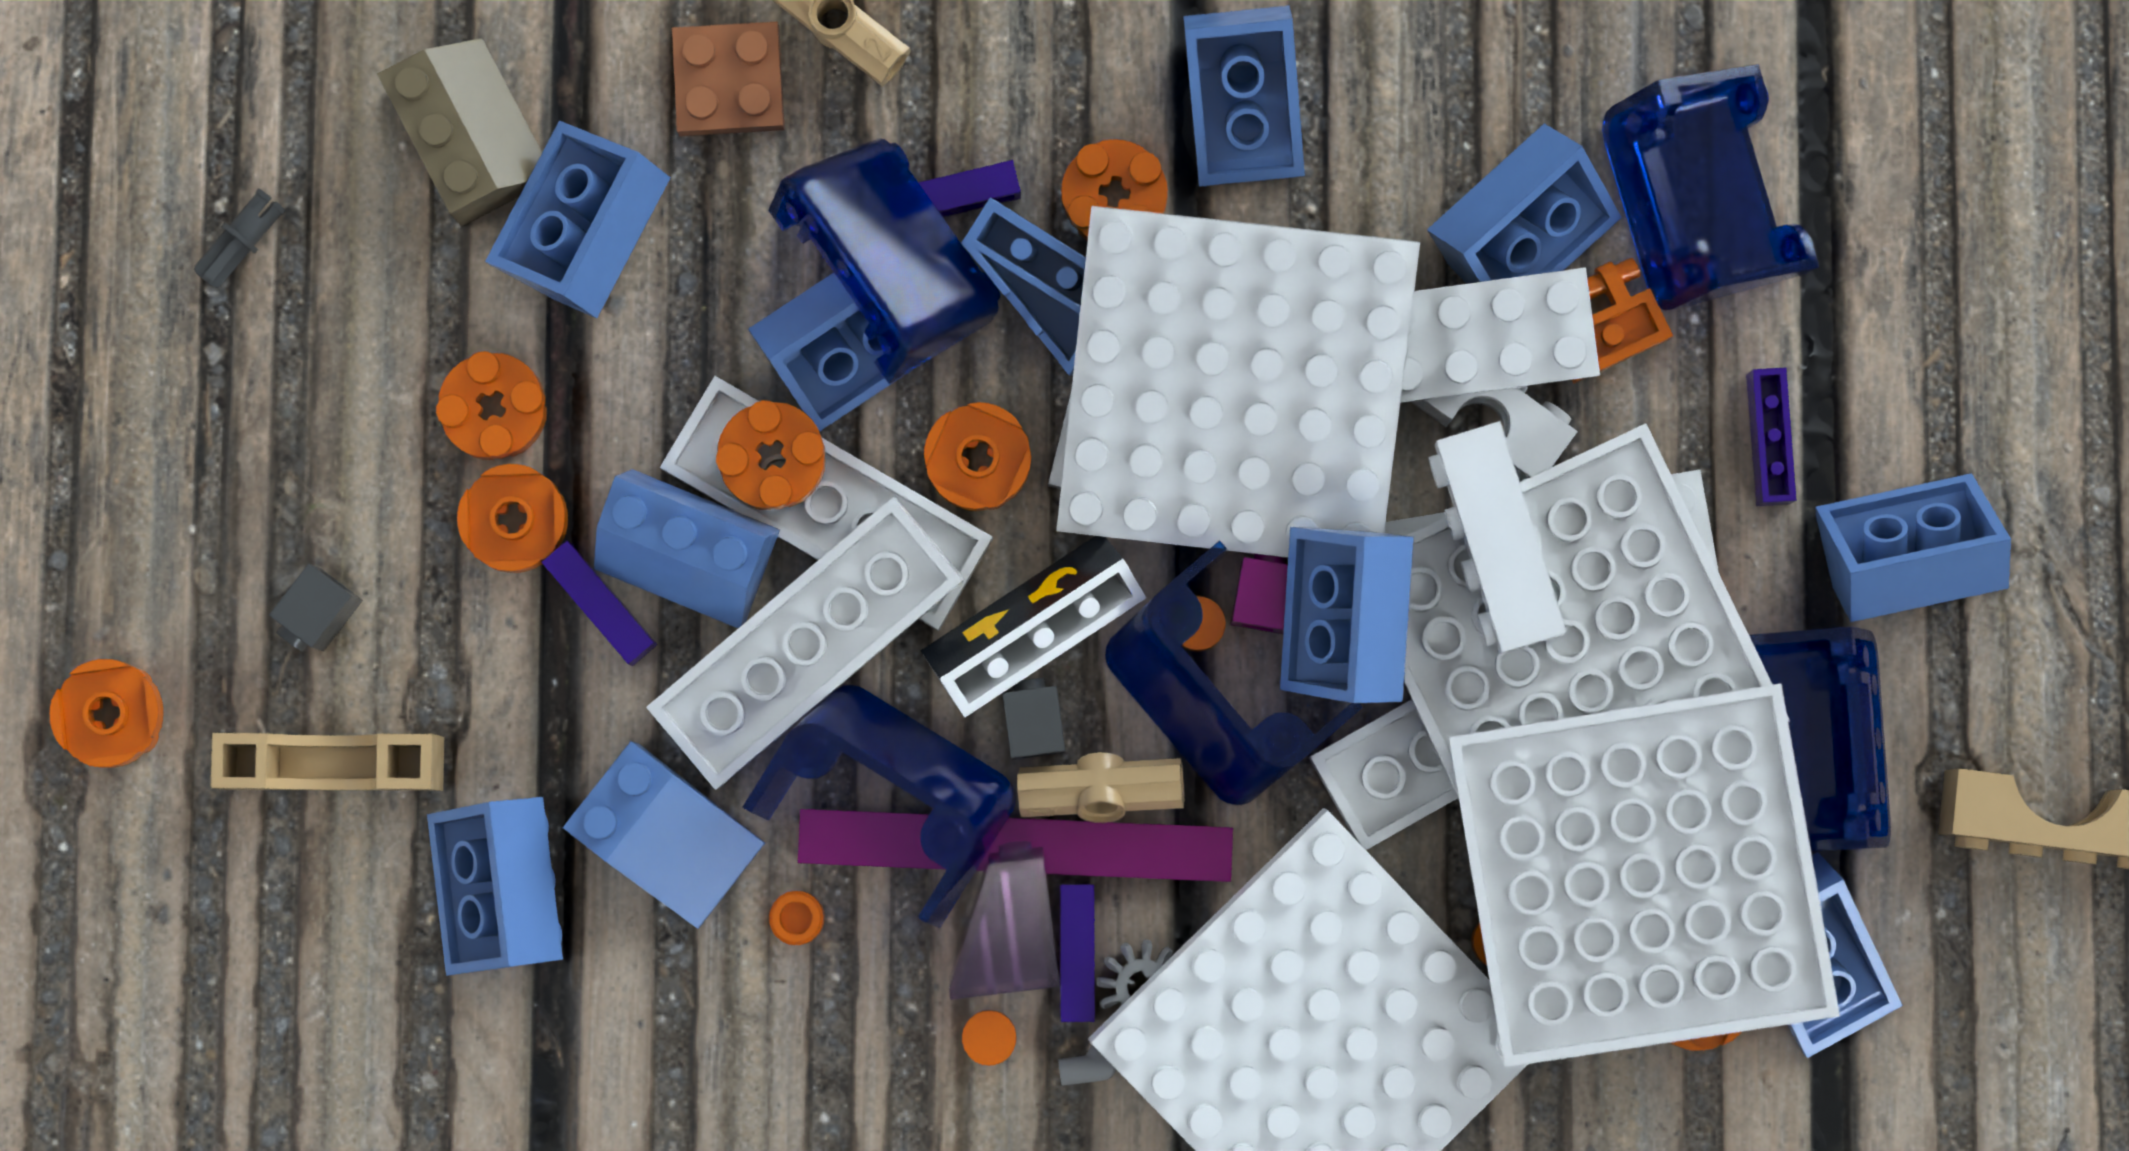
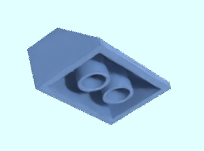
M559 121L485 262L564 305L598 318L671 177L639 152Z
M1544 123L1432 224L1427 231L1448 265L1466 284L1563 271L1622 217L1584 148Z
M880 241L748 329L801 410L813 420L819 431L950 345L907 271L883 241Z
M631 469L614 477L597 524L594 569L739 628L748 618L780 529Z
M1972 473L1815 507L1816 519L1832 586L1850 622L2009 588L2011 538Z
M1290 527L1280 690L1349 703L1403 702L1414 537L1378 532Z
M543 797L486 802L427 814L446 976L563 960L561 947L562 929L558 922L554 891L556 880L551 866L548 842L549 823L545 815Z

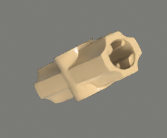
M772 0L812 31L822 45L835 49L882 87L894 78L911 53V49L858 8L853 0ZM840 9L848 15L846 22L841 27L831 29L822 26L820 20L827 11Z
M1098 752L1082 756L1077 761V764L1021 767L1017 774V793L1021 817L1078 814L1080 818L1086 821L1107 823L1121 819L1126 811L1184 808L1185 794L1181 758L1124 761L1118 755Z

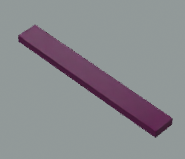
M800 809L797 863L1231 882L1233 828Z

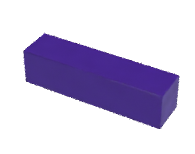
M1013 160L883 191L893 230L983 208L990 197L999 203L1021 199V190Z
M1787 368L1753 369L1746 374L1756 506L1790 505L1797 501Z
M569 541L564 542L541 562L628 665L633 667L658 645Z
M1060 885L1061 1022H1095L1094 885Z

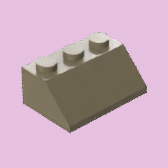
M482 38L424 49L377 73L447 210L461 227L520 196L542 154V150Z

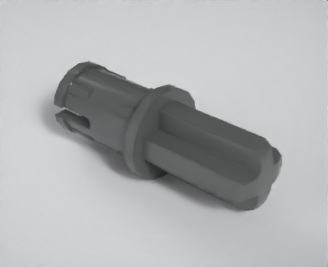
M259 188L230 225L225 222L222 224L221 227L225 231L194 267L197 275L215 288L220 287L250 251L254 254L258 251L255 245L280 215L286 212L279 203L273 201L259 217V212L271 200V197Z

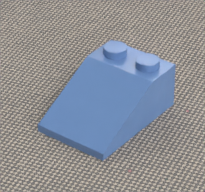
M1279 6L1183 16L1199 186L1305 176L1293 18L1290 7Z
M632 741L629 742L562 827L601 859L697 929L700 928L765 845L763 840L642 745Z
M1818 852L1812 855L1840 1017L1787 1024L1807 1058L1903 1006L1843 878Z

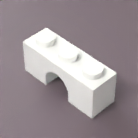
M1527 386L1412 402L1445 427L1448 426L1456 413L1465 406L1482 404L1492 408L1502 420L1504 434L1519 481L1526 480L1551 468L1578 432L1568 425L1572 419L1558 406L1548 401L1540 405L1525 394L1528 389Z

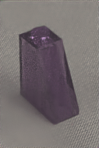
M1015 841L1000 845L999 852L989 853L951 970L949 981L950 1000L1060 987L1043 847L1032 848L1029 841Z

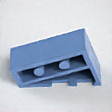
M990 197L962 241V245L1001 293L1015 307L1027 325L1050 350L1067 374L1073 376L1086 257Z

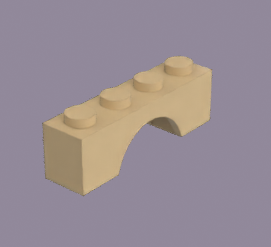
M212 733L211 788L443 791L444 737L434 734L326 736L270 733Z
M1967 769L1945 770L1938 835L1955 837L1954 847L1988 851L1989 841L2009 844L2008 854L2042 858L2043 848L2063 851V861L2096 865L2097 855L2118 858L2117 868L2129 869V790L2105 791L2097 807L2087 817L2072 825L2061 826L2042 819L2026 805L2018 791L2014 775Z

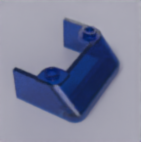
M1218 541L1158 592L1110 638L1106 646L1105 661L1112 675L1216 797L1226 804L1239 806L1257 798L1358 713L1363 706L1360 703L1348 704L1314 734L1299 717L1285 712L1272 714L1254 729L1250 728L1181 647L1198 631L1203 617L1202 606L1198 598L1188 587L1224 557L1227 548L1221 541Z
M855 685L842 686L833 691L788 733L742 807L769 821L797 776L803 779L821 778L832 770L842 753L850 756L933 808L922 826L920 842L924 853L932 861L947 870L918 918L927 924L941 928L1011 815L1016 803L1014 786L1002 773L864 688Z

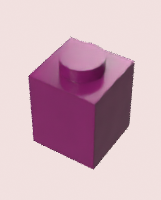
M1254 554V559L1243 558L1230 625L1283 635L1288 565H1286L1287 557Z

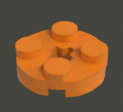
M1104 140L1096 144L1084 146L1067 167L1062 181V206L1071 225L1088 241L1091 206L1164 214L1168 197L1167 180L1158 158L1152 153L1147 152L1143 147L1125 140ZM1111 181L1122 182V189L1130 192L1129 199H1120L1118 207L1107 206V197L1099 195L1101 187H1108Z
M480 351L473 354L470 358L461 361L446 376L440 388L436 415L443 426L445 434L455 446L472 457L481 460H494L507 456L513 457L523 453L532 446L545 426L547 407L545 406V395L540 379L526 364L507 354ZM496 393L503 394L504 396L500 404L506 409L504 415L499 418L492 414L487 420L482 419L480 415L483 412V407L479 404L481 399L485 395L493 397Z
M761 400L750 407L742 409L727 423L718 442L716 463L725 485L740 501L759 510L782 509L802 503L816 490L825 472V446L818 427L807 414L790 404ZM775 442L782 444L784 447L780 454L786 460L784 465L779 468L772 464L767 470L759 467L762 460L761 455L758 453L760 447L764 444L771 447Z
M990 403L967 404V406L958 407L952 412H947L931 428L924 447L925 464L930 482L944 500L964 510H995L1002 507L1020 492L1027 481L1031 469L1032 458L1029 441L1022 426L1007 410ZM979 442L984 443L988 446L987 455L993 459L989 467L980 466L978 471L968 469L969 460L963 456L964 450L966 448L976 449Z
M504 464L490 468L480 475L481 478L476 480L460 499L457 511V525L461 540L475 558L495 570L507 573H521L533 570L559 548L565 538L568 526V511L565 500L554 482L531 467L519 464ZM511 504H518L519 512L527 514L526 523L519 525L518 532L509 533L508 526L499 524V515L507 514Z
M97 659L77 666L69 673L71 676L64 681L61 689L56 690L51 700L50 724L56 741L64 750H68L73 757L79 759L78 761L89 766L116 768L130 764L144 753L150 752L158 742L164 716L160 692L146 671L126 662L113 659ZM111 698L112 705L119 707L120 716L114 719V726L106 729L103 721H95L94 711L103 708L104 699Z

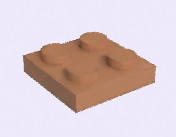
M778 21L672 28L676 123L679 136L785 130L780 28Z

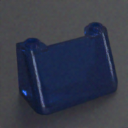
M1759 64L1660 79L1611 106L1605 113L1602 124L1605 147L1647 289H1651L1660 309L1672 310L1798 277L1820 268L1813 241L1802 226L1793 223L1777 227L1748 131L1749 127L1763 119L1769 102L1768 91L1764 84Z
M878 138L802 167L781 180L768 211L783 232L794 225L800 226L797 236L802 244L809 240H812L869 322L864 331L868 339L872 340L878 336L879 344L883 349V355L877 358L874 364L888 384H891L992 322L998 312L997 301L1000 299V291L988 275L979 270L909 170V161L903 149L894 142L890 144L885 139Z
M1839 627L1749 635L1772 684L1782 685L1786 713L1790 719L1788 725L1811 851L1887 848L1891 837V817L1879 656L1873 632L1856 627Z

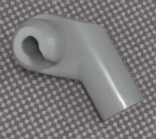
M1091 1045L1084 1056L1058 1059L1061 1086L1108 1080L1117 1071L1093 1045Z

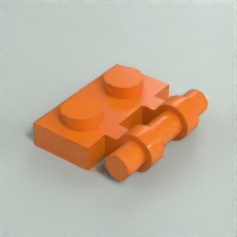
M1632 257L1616 265L1612 262L1605 263L1595 268V274L1587 278L1590 300L1605 294L1612 305L1592 315L1600 372L1673 337L1650 288L1632 297L1630 296L1625 283L1641 276L1639 267ZM1586 378L1572 380L1573 384H1575Z

